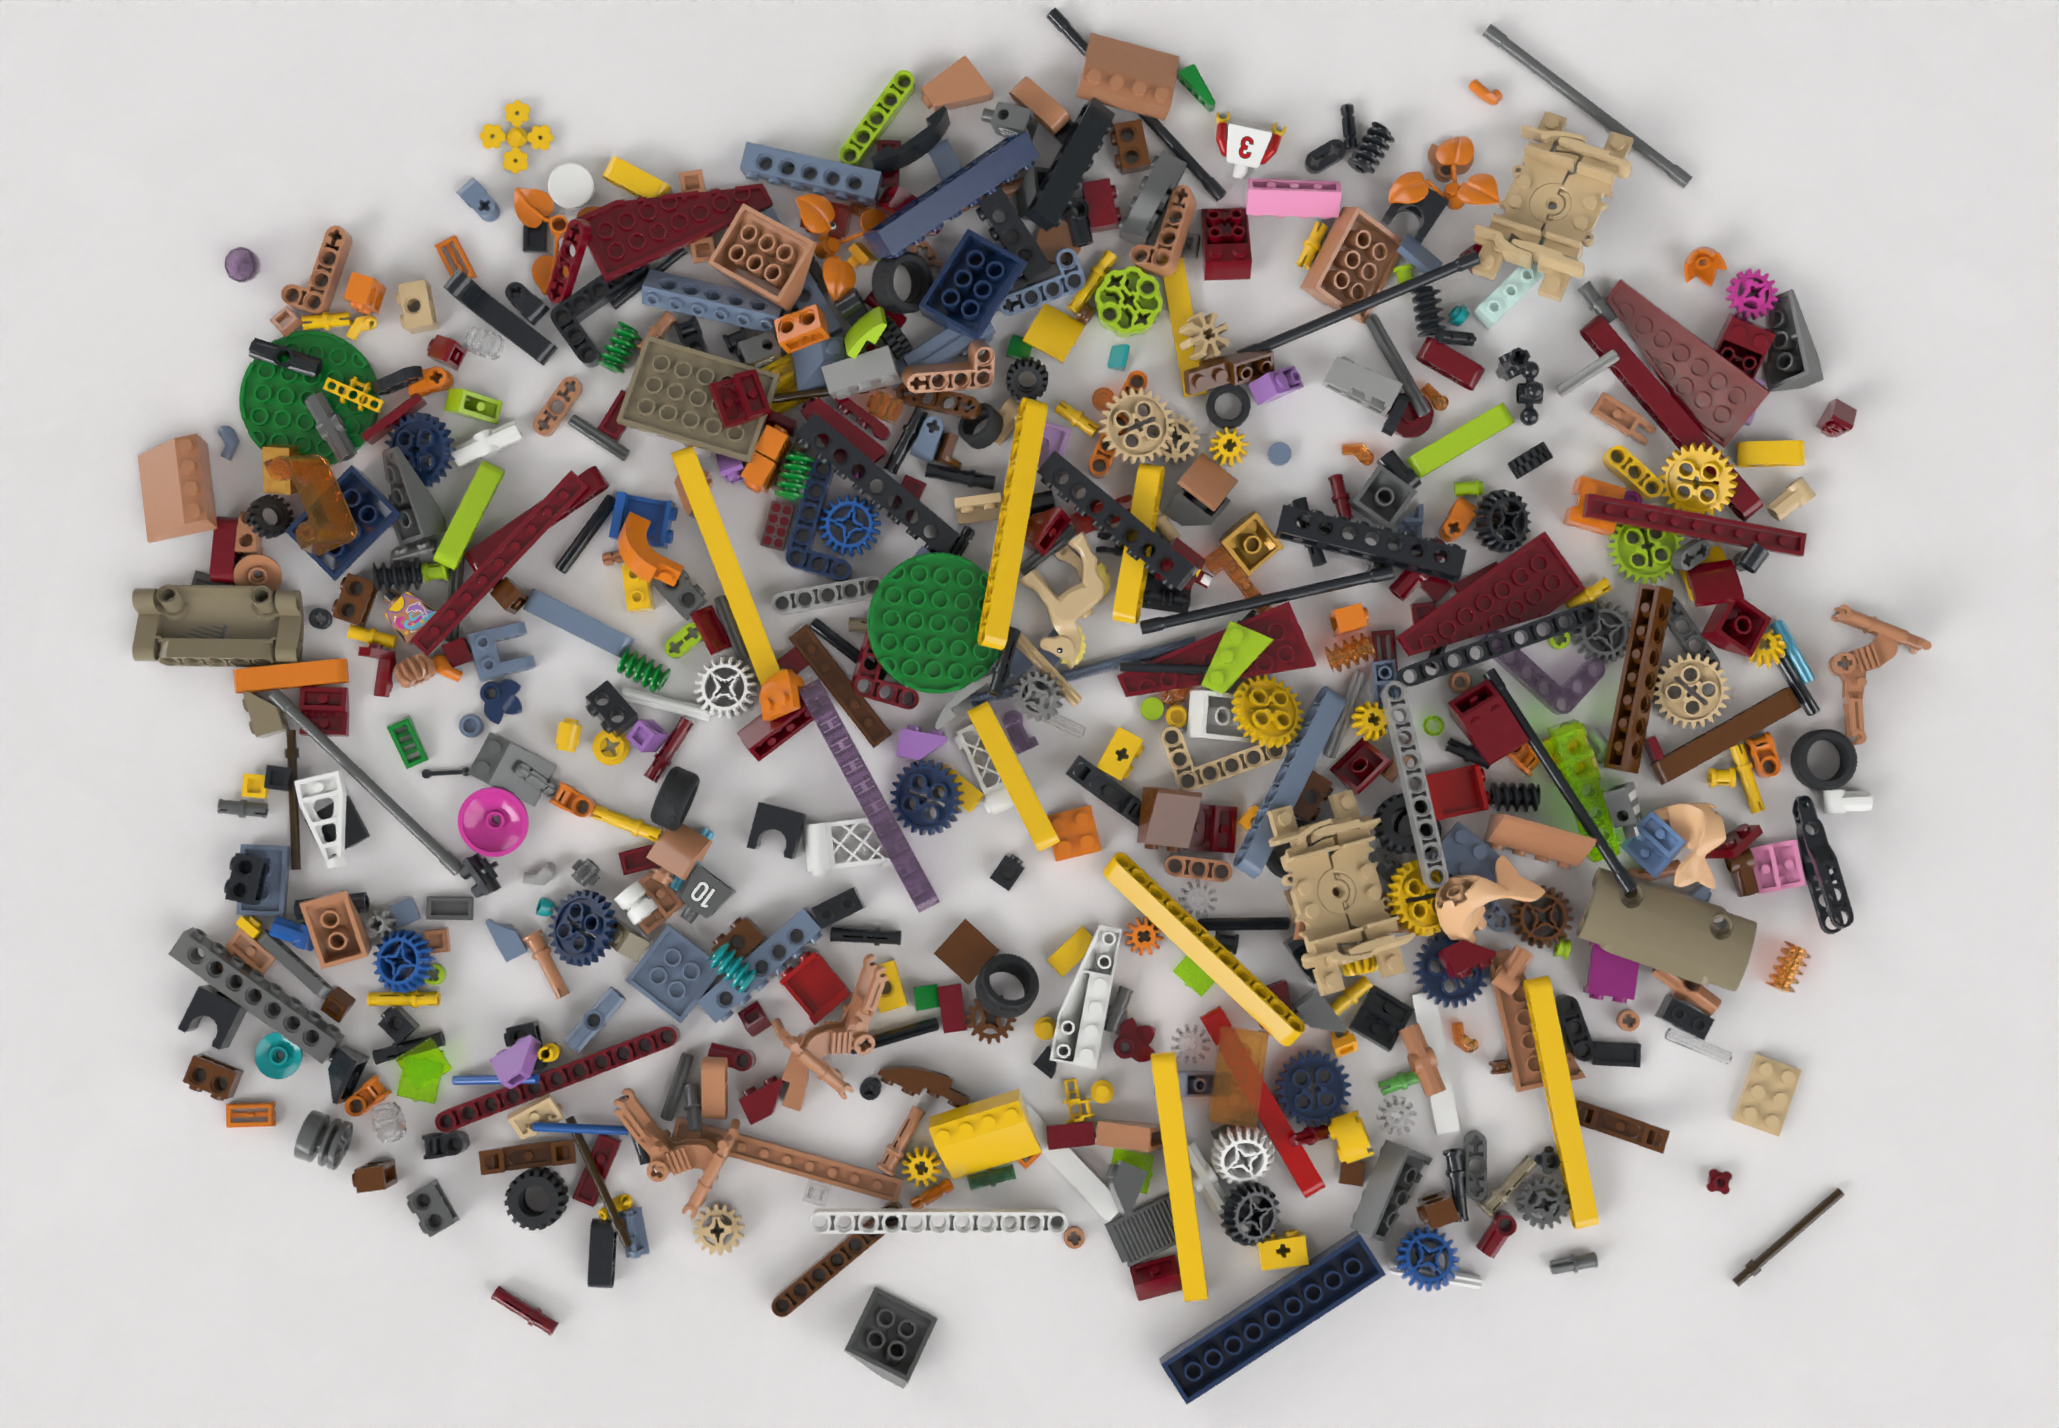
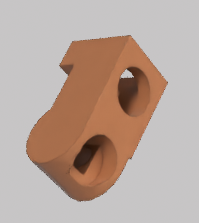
M240 512L236 531L235 552L241 556L263 554V547H261L262 538L258 536L259 532L254 534L252 532L254 526L249 527L247 524L251 522V519H246V515L250 513Z

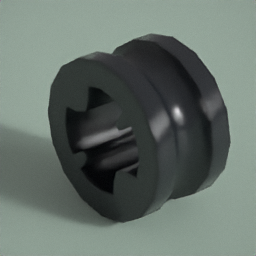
M316 608L309 614V623L314 628L323 630L332 624V614L326 609ZM319 613L322 616H326L325 622L322 621V625L315 620L316 616L319 617Z

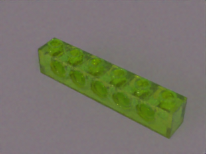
M1571 719L1548 727L1547 730L1561 773L1588 814L1590 808L1596 806L1597 814L1592 817V820L1598 829L1603 828V837L1615 855L1621 854L1619 849L1622 846L1621 840L1613 830V823L1603 795L1605 791L1599 785L1601 776L1597 767H1594L1592 762L1594 753L1591 746L1587 745L1585 740L1587 731L1584 724L1580 723L1579 720ZM1575 740L1577 743L1576 749L1570 752L1568 744L1570 741ZM1582 762L1583 770L1581 773L1576 774L1575 766L1577 763ZM1589 784L1590 792L1583 796L1582 788ZM1574 814L1580 835L1589 837ZM1594 845L1587 858L1596 863L1604 859Z

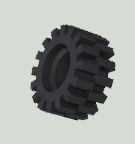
M887 315L885 316L887 326L880 338L886 346H889L894 356L899 360L903 355L911 351L913 347L896 322Z
M1025 356L1020 361L1016 359L1014 364L1010 365L1007 372V389L1011 391L1013 397L1016 395L1019 401L1024 397L1037 400V397L1043 396V392L1047 389L1048 371H1046V366L1044 364L1041 365L1039 359L1034 361V357L1026 359ZM1028 371L1033 373L1036 377V383L1031 387L1022 386L1018 380L1022 372Z
M1543 441L1510 461L1508 466L1516 479H1519L1552 459L1553 455Z
M267 494L253 501L250 504L251 506L247 508V512L250 514L246 515V519H251V522L247 523L248 526H254L252 532L254 534L259 532L258 536L261 538L266 536V539L284 534L285 530L291 525L290 523L294 521V517H290V515L294 514L293 510L288 511L287 508L291 506L289 502L284 504L285 499L283 497L278 499L276 494L272 496ZM265 508H270L276 513L277 522L275 525H270L264 520L263 511Z

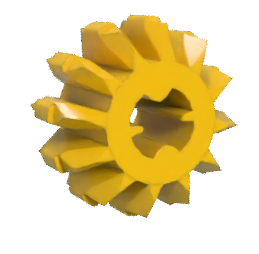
M1225 427L1224 435L1218 430L1215 433L1218 439L1211 438L1210 443L1215 446L1210 447L1209 452H1217L1212 459L1215 461L1218 458H1222L1221 466H1224L1226 460H1228L1229 466L1233 467L1234 459L1240 464L1242 462L1241 456H1247L1248 454L1242 448L1248 447L1249 443L1241 442L1245 438L1244 433L1238 437L1236 436L1237 428H1234L1232 434H1230L1229 428ZM1227 442L1231 443L1230 446L1234 445L1231 452H1227V449L1224 450L1223 448Z
M1773 629L1768 633L1764 632L1752 657L1749 658V662H1756L1758 668L1763 664L1770 668L1772 662L1779 665V658L1785 657L1784 649L1786 648V643L1782 641V635H1774ZM1766 647V649L1770 647V649L1765 650V648L1761 650V648Z
M1365 702L1363 707L1358 706L1355 708L1356 713L1351 715V719L1356 722L1351 727L1358 729L1356 736L1363 734L1364 741H1368L1370 738L1373 741H1377L1379 736L1384 737L1387 734L1385 729H1388V725L1383 713L1384 708L1379 709L1378 702H1374L1372 705L1369 702ZM1368 719L1373 720L1374 724L1369 723Z
M1372 956L1341 965L1340 969L1345 976H1355L1377 971L1379 967L1376 957Z
M915 1147L916 1156L908 1151L906 1155L910 1160L905 1159L902 1161L903 1165L908 1166V1168L902 1170V1173H911L907 1178V1182H911L915 1178L916 1187H919L920 1180H923L924 1186L928 1187V1178L936 1182L937 1178L933 1173L941 1174V1169L934 1167L941 1164V1159L933 1160L937 1155L936 1151L932 1152L930 1156L927 1155L928 1147L924 1148L923 1153L920 1152L919 1147ZM920 1161H923L928 1170L924 1169L923 1172L918 1171L919 1167L915 1166V1164L919 1165Z

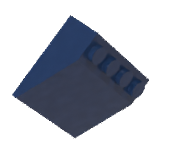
M967 229L918 305L923 316L942 327L979 340L1026 267L1027 261Z
M351 465L285 532L336 581L402 514L360 469Z

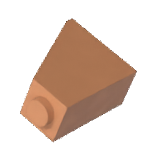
M966 55L921 88L922 102L928 109L932 107L935 112L943 106L948 111L988 102L993 99V90Z
M1106 1119L1098 1121L1094 1130L1096 1145L1143 1152L1163 1149L1160 1124Z

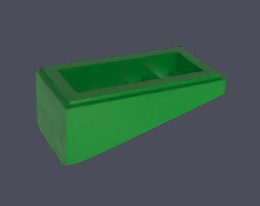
M1192 64L1180 70L1177 74L1178 81L1209 112L1214 111L1216 102L1197 67Z
M410 715L387 726L406 769L429 760ZM407 726V730L397 733L396 729ZM411 734L412 738L401 742L400 738ZM412 743L416 744V747L405 751V746ZM419 751V756L408 759V755Z

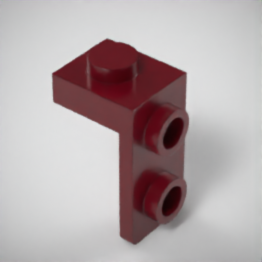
M369 643V647L359 646L358 656L379 659L374 696L389 697L393 688L392 676L393 669L396 666V651L384 650L381 644Z

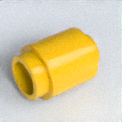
M565 718L564 722L559 721L555 740L557 750L575 753V748L579 746L582 726L578 725L579 720Z

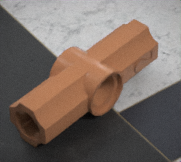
M1654 968L1651 971L1653 976L1671 988L1672 994L1676 999L1680 1001L1687 1000L1709 1017L1713 1015L1721 1004L1720 998L1700 984Z
M1419 1023L1400 1030L1399 1033L1408 1052L1409 1066L1412 1072L1417 1074L1426 1098L1445 1091V1085L1437 1069L1436 1055L1430 1046L1428 1047Z

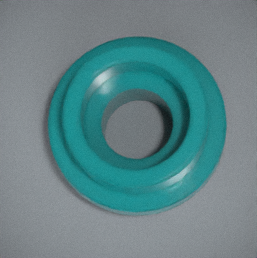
M1465 305L1455 306L1448 315L1450 317L1449 323L1451 325L1455 324L1457 327L1462 325L1470 314L1467 311V307Z

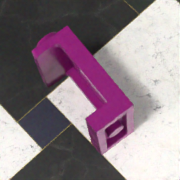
M1589 941V946H1592L1587 986L1583 987V992L1589 993V998L1603 1000L1604 996L1613 997L1612 1001L1627 1003V999L1635 1000L1639 963L1609 953L1598 944Z

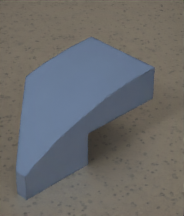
M1419 504L1413 512L1403 518L1398 526V533L1409 532L1414 534L1415 537L1422 539L1424 504Z
M492 919L486 920V925L506 962L528 951L527 946L512 924L507 923L505 925L493 922Z

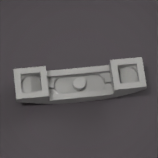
M993 674L985 676L975 683L972 682L959 691L942 710L935 728L939 730L953 720L956 716L951 709L989 682L991 684Z

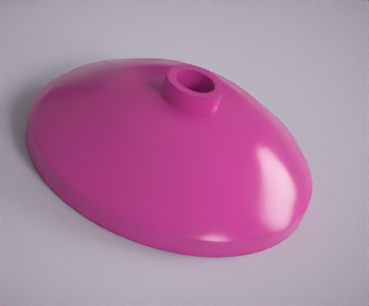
M487 787L472 793L463 802L458 814V828L462 839L473 851L488 857H500L513 852L522 844L528 832L529 818L524 804L515 794L503 788ZM495 815L500 817V823L494 821Z

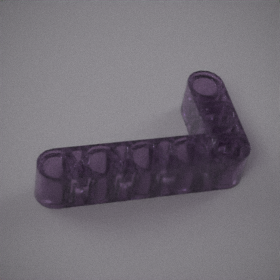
M1495 630V631H1492V632L1483 634V635L1481 636L1480 640L1485 639V638H1488L1489 635H1493V636H1494V635H1497V634H1499V633H1501V632L1498 631V630ZM1497 640L1496 647H1493L1497 652L1502 650V643ZM1520 649L1512 651L1515 657L1513 663H1508L1504 655L1493 658L1555 715L1571 712L1604 676L1606 671L1605 664L1601 660L1591 659L1582 663L1570 678L1560 686ZM1590 664L1597 667V674L1595 676L1590 675L1588 672ZM1523 667L1530 668L1532 675L1529 679L1523 677ZM1574 681H1578L1581 684L1582 690L1580 693L1573 691L1572 684ZM1542 682L1546 683L1549 687V692L1546 695L1542 694L1539 690V685ZM1559 698L1564 699L1566 702V708L1563 711L1558 709L1556 704Z

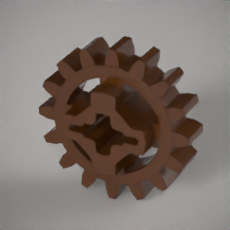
M975 998V1007L968 1006L972 1014L966 1015L967 1019H971V1022L966 1025L967 1028H974L971 1035L974 1036L978 1033L980 1035L979 1041L981 1042L984 1038H987L988 1044H991L993 1038H995L997 1043H1000V1036L1007 1039L1009 1036L1006 1031L1014 1030L1010 1023L1016 1022L1017 1018H1007L1005 1026L1000 1022L1001 1017L997 1016L995 1017L996 1024L993 1022L987 1023L985 1009L981 1006L978 999ZM977 1010L982 1014L981 1021L978 1024L975 1021ZM986 1028H991L997 1033L989 1034L983 1031Z

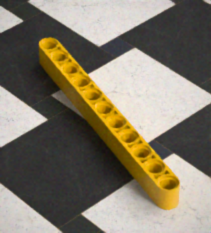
M1026 397L1021 400L1018 408L977 639L978 645L998 650L1004 649L1008 638L1048 411L1047 403Z
M688 446L670 454L762 688L766 680L779 672L780 668L694 447Z
M1118 852L1112 857L1103 869L1106 879L1280 1044L1289 1047L1305 1032L1304 1022L1129 856Z
M1548 975L1523 981L1557 1155L1560 1158L1564 1190L1569 1196L1566 1200L1570 1205L1568 1208L1570 1219L1574 1229L1598 1225L1599 1218L1552 984Z
M1175 1051L1152 1053V1071L1184 1301L1208 1300Z

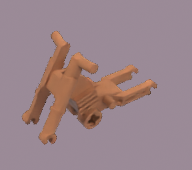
M1843 604L1834 609L1835 613L1838 612V614L1830 618L1833 622H1841L1862 630L1865 634L1867 632L1875 635L1872 642L1848 653H1840L1831 657L1828 661V670L1831 674L1838 676L1842 682L1845 736L1848 738L1855 737L1852 743L1853 745L1863 744L1867 738L1864 732L1862 701L1864 686L1867 683L1866 672L1877 669L1892 659L1898 651V645H1905L1909 647L1908 651L1910 654H1916L1921 649L1929 650L1932 644L1930 641L1913 635L1907 630L1881 621L1876 616H1868ZM1837 662H1846V667H1838Z
M868 954L864 957L863 967L855 986L852 1000L849 1004H844L841 1007L844 1014L839 1021H824V1024L808 1030L802 1041L789 1034L779 1018H775L772 1021L776 1035L783 1042V1045L796 1055L799 1061L818 1075V1079L824 1080L836 1090L842 1099H847L846 1090L852 1093L854 1089L849 1083L842 1080L844 1076L839 1070L832 1068L822 1058L827 1054H851L853 1049L860 1055H867L875 1047V1040L868 1032V1024L876 1011L888 977L885 973H882L886 971L883 965L878 966L875 962L870 963L876 959L873 954Z
M625 1088L622 1091V1095H628L629 1098H618L613 1102L614 1105L621 1106V1108H616L614 1114L618 1116L636 1142L649 1154L648 1177L652 1181L661 1182L671 1172L673 1175H677L693 1168L703 1170L704 1174L701 1179H698V1185L688 1203L682 1209V1214H686L688 1210H691L690 1218L694 1219L699 1207L705 1202L709 1190L712 1189L714 1181L718 1179V1174L731 1152V1147L739 1134L740 1120L733 1119L731 1121L727 1135L717 1144L718 1148L707 1139L688 1138L676 1143L670 1138L671 1132L669 1130H661L656 1125L654 1119L637 1099L634 1090Z

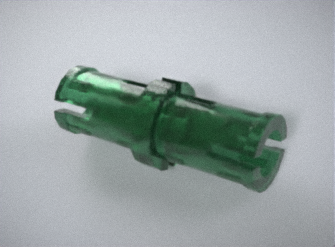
M1011 1164L994 1170L990 1168L986 1172L968 1175L967 1178L970 1190L972 1191L973 1189L989 1185L995 1187L997 1183L1015 1180L1016 1174L1014 1166Z

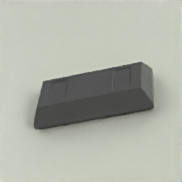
M427 896L426 920H473L474 897Z

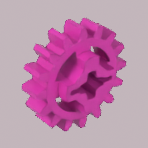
M1751 269L1745 271V274L1741 271L1736 275L1737 278H1732L1729 281L1733 286L1726 288V291L1731 294L1725 300L1732 302L1728 308L1732 309L1735 307L1734 315L1742 313L1744 319L1749 318L1751 315L1752 320H1756L1759 315L1764 317L1767 315V311L1770 312L1774 308L1771 303H1775L1778 298L1773 296V294L1778 292V289L1772 288L1771 285L1775 283V280L1768 281V273L1761 276L1760 269L1756 270L1754 274ZM1758 291L1755 296L1745 298L1748 293Z

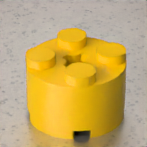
M1358 1109L1332 1118L1331 1123L1328 1124L1332 1140L1337 1139L1339 1143L1336 1150L1341 1163L1346 1161L1349 1164L1374 1155L1373 1148L1368 1149L1371 1147L1369 1144L1370 1139L1362 1118H1356L1359 1116Z

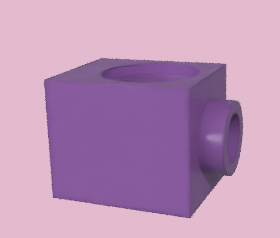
M639 719L626 738L641 752H657L669 734L654 720Z

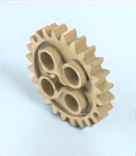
M1130 388L1129 395L1123 390L1120 392L1121 399L1114 395L1112 397L1114 404L1110 402L1105 404L1109 411L1101 412L1106 417V419L1099 421V424L1105 426V428L1099 431L1101 434H1106L1102 443L1109 442L1110 445L1106 450L1109 451L1114 448L1113 457L1121 454L1122 462H1125L1128 457L1131 464H1134L1137 458L1141 464H1144L1145 457L1151 462L1154 460L1153 453L1158 457L1161 456L1162 453L1159 448L1167 450L1168 446L1165 441L1171 442L1173 440L1168 433L1175 431L1174 428L1169 427V424L1174 422L1175 419L1168 418L1167 416L1172 410L1165 411L1164 407L1167 402L1160 404L1158 402L1160 395L1152 398V390H1149L1146 395L1143 394V388H1140L1137 394H1135L1133 388ZM1139 405H1144L1148 409L1147 416L1139 415L1137 411ZM1118 414L1126 417L1127 424L1125 426L1117 423L1116 416ZM1151 417L1156 418L1155 421L1143 425L1139 430L1134 429L1121 436L1118 435L1119 431L1127 429L1135 423H1140ZM1149 426L1157 430L1156 438L1148 436L1147 428ZM1129 435L1136 439V446L1133 448L1129 447L1125 441Z
M1688 652L1686 653V659H1682L1678 654L1677 662L1669 658L1670 666L1668 668L1661 665L1664 673L1657 674L1660 680L1655 684L1658 690L1654 691V695L1659 698L1653 702L1654 704L1662 705L1658 712L1666 711L1667 713L1664 716L1666 720L1673 717V725H1676L1680 720L1682 728H1685L1687 722H1690L1691 727L1694 729L1698 721L1704 727L1705 719L1714 722L1713 714L1721 716L1718 708L1727 707L1722 703V700L1730 699L1728 695L1724 694V691L1729 690L1730 687L1723 685L1728 680V677L1720 676L1724 672L1723 668L1715 670L1718 664L1716 661L1709 665L1708 656L1700 660V654L1697 653L1694 659H1692ZM1687 668H1694L1696 671V676L1692 680H1686L1683 676ZM1678 676L1690 687L1695 685L1694 690L1707 701V704L1704 705L1692 694L1686 696L1687 690L1676 682L1674 677ZM1706 683H1711L1714 686V691L1710 695L1702 694V687ZM1674 685L1678 686L1680 694L1675 698L1669 697L1668 689ZM1689 701H1696L1698 703V709L1693 713L1686 711V704Z

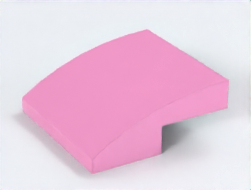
M1797 839L1750 848L1755 860L1753 870L1759 888L1758 894L1806 885Z

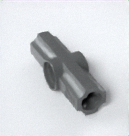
M323 392L309 396L304 402L316 421L315 426L325 442H328L338 462L341 463L352 459L358 452L346 433L347 428L341 417L334 412Z

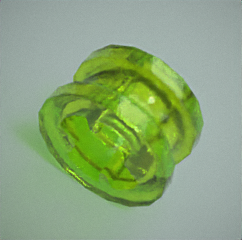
M1434 715L1425 718L1422 724L1423 731L1429 736L1440 735L1445 727L1442 718ZM1431 719L1434 722H1439V727H1436L1438 731L1436 732L1427 728V725H1430L1428 722Z

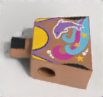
M391 589V591H388L383 596V599L391 606L384 613L385 617L402 640L408 645H413L410 640L438 610L409 591H405L400 596L394 589Z

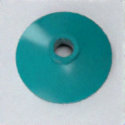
M278 1032L268 1034L262 1038L255 1050V1063L259 1071L271 1079H284L293 1075L302 1062V1050ZM279 1051L284 1052L285 1056L283 1059L278 1057Z

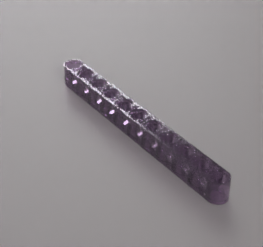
M818 678L798 689L918 912L921 913L940 902L938 896L820 679Z

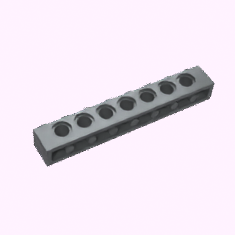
M192 927L181 934L169 952L171 957L321 1064L329 1059L332 1051L340 1045L345 1036L340 1033L338 1027L323 1021L317 1012L302 1006V1002L299 999L288 996L279 985L266 980L261 972L245 965L244 960L240 957L231 956L222 944L207 938L204 931ZM198 948L203 950L204 957L199 955ZM217 961L223 965V971L218 968ZM236 975L241 977L242 984L237 982ZM255 989L261 992V998L256 995ZM274 1003H278L280 1005L281 1012L275 1009ZM293 1016L299 1019L300 1026L295 1024ZM312 1030L318 1032L319 1039H316L313 1036Z

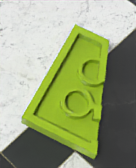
M1230 621L1201 686L1224 695L1266 647L1273 642V639Z

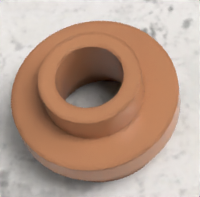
M1463 670L1453 672L1448 678L1449 688L1455 693L1466 692L1472 684L1470 675ZM1457 678L1463 680L1462 686L1456 685L1455 681Z
M661 866L658 870L653 868L652 872L654 873L651 878L667 887L669 883L674 881L670 878L671 872Z

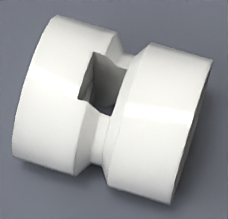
M638 881L634 882L614 899L621 910L628 911L626 916L634 926L659 907L651 896H645L646 890Z

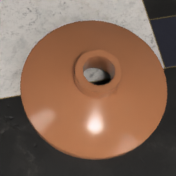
M250 554L243 557L236 564L233 578L236 586L263 585L267 586L270 590L277 591L282 582V571L278 563L271 557L264 554ZM260 570L263 574L257 576L254 574V571Z

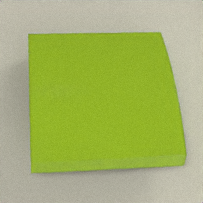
M878 306L866 313L847 332L844 342L848 356L855 359L867 340L876 344L887 326L882 307Z

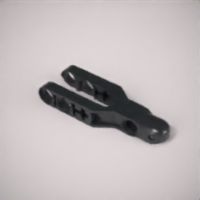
M1798 796L1795 798L1792 813L1797 826L1796 835L1802 852L1804 875L1821 930L1826 934H1835L1853 923L1854 914L1837 857L1828 843L1824 826L1818 819L1814 803L1809 796ZM1806 825L1813 827L1814 835L1807 833L1805 830ZM1829 869L1833 870V874L1830 875ZM1834 888L1841 893L1839 901L1837 900ZM1820 895H1823L1826 907L1820 904ZM1841 911L1848 917L1846 924H1844ZM1828 917L1832 925L1836 927L1835 930L1829 929L1826 926L1825 921Z

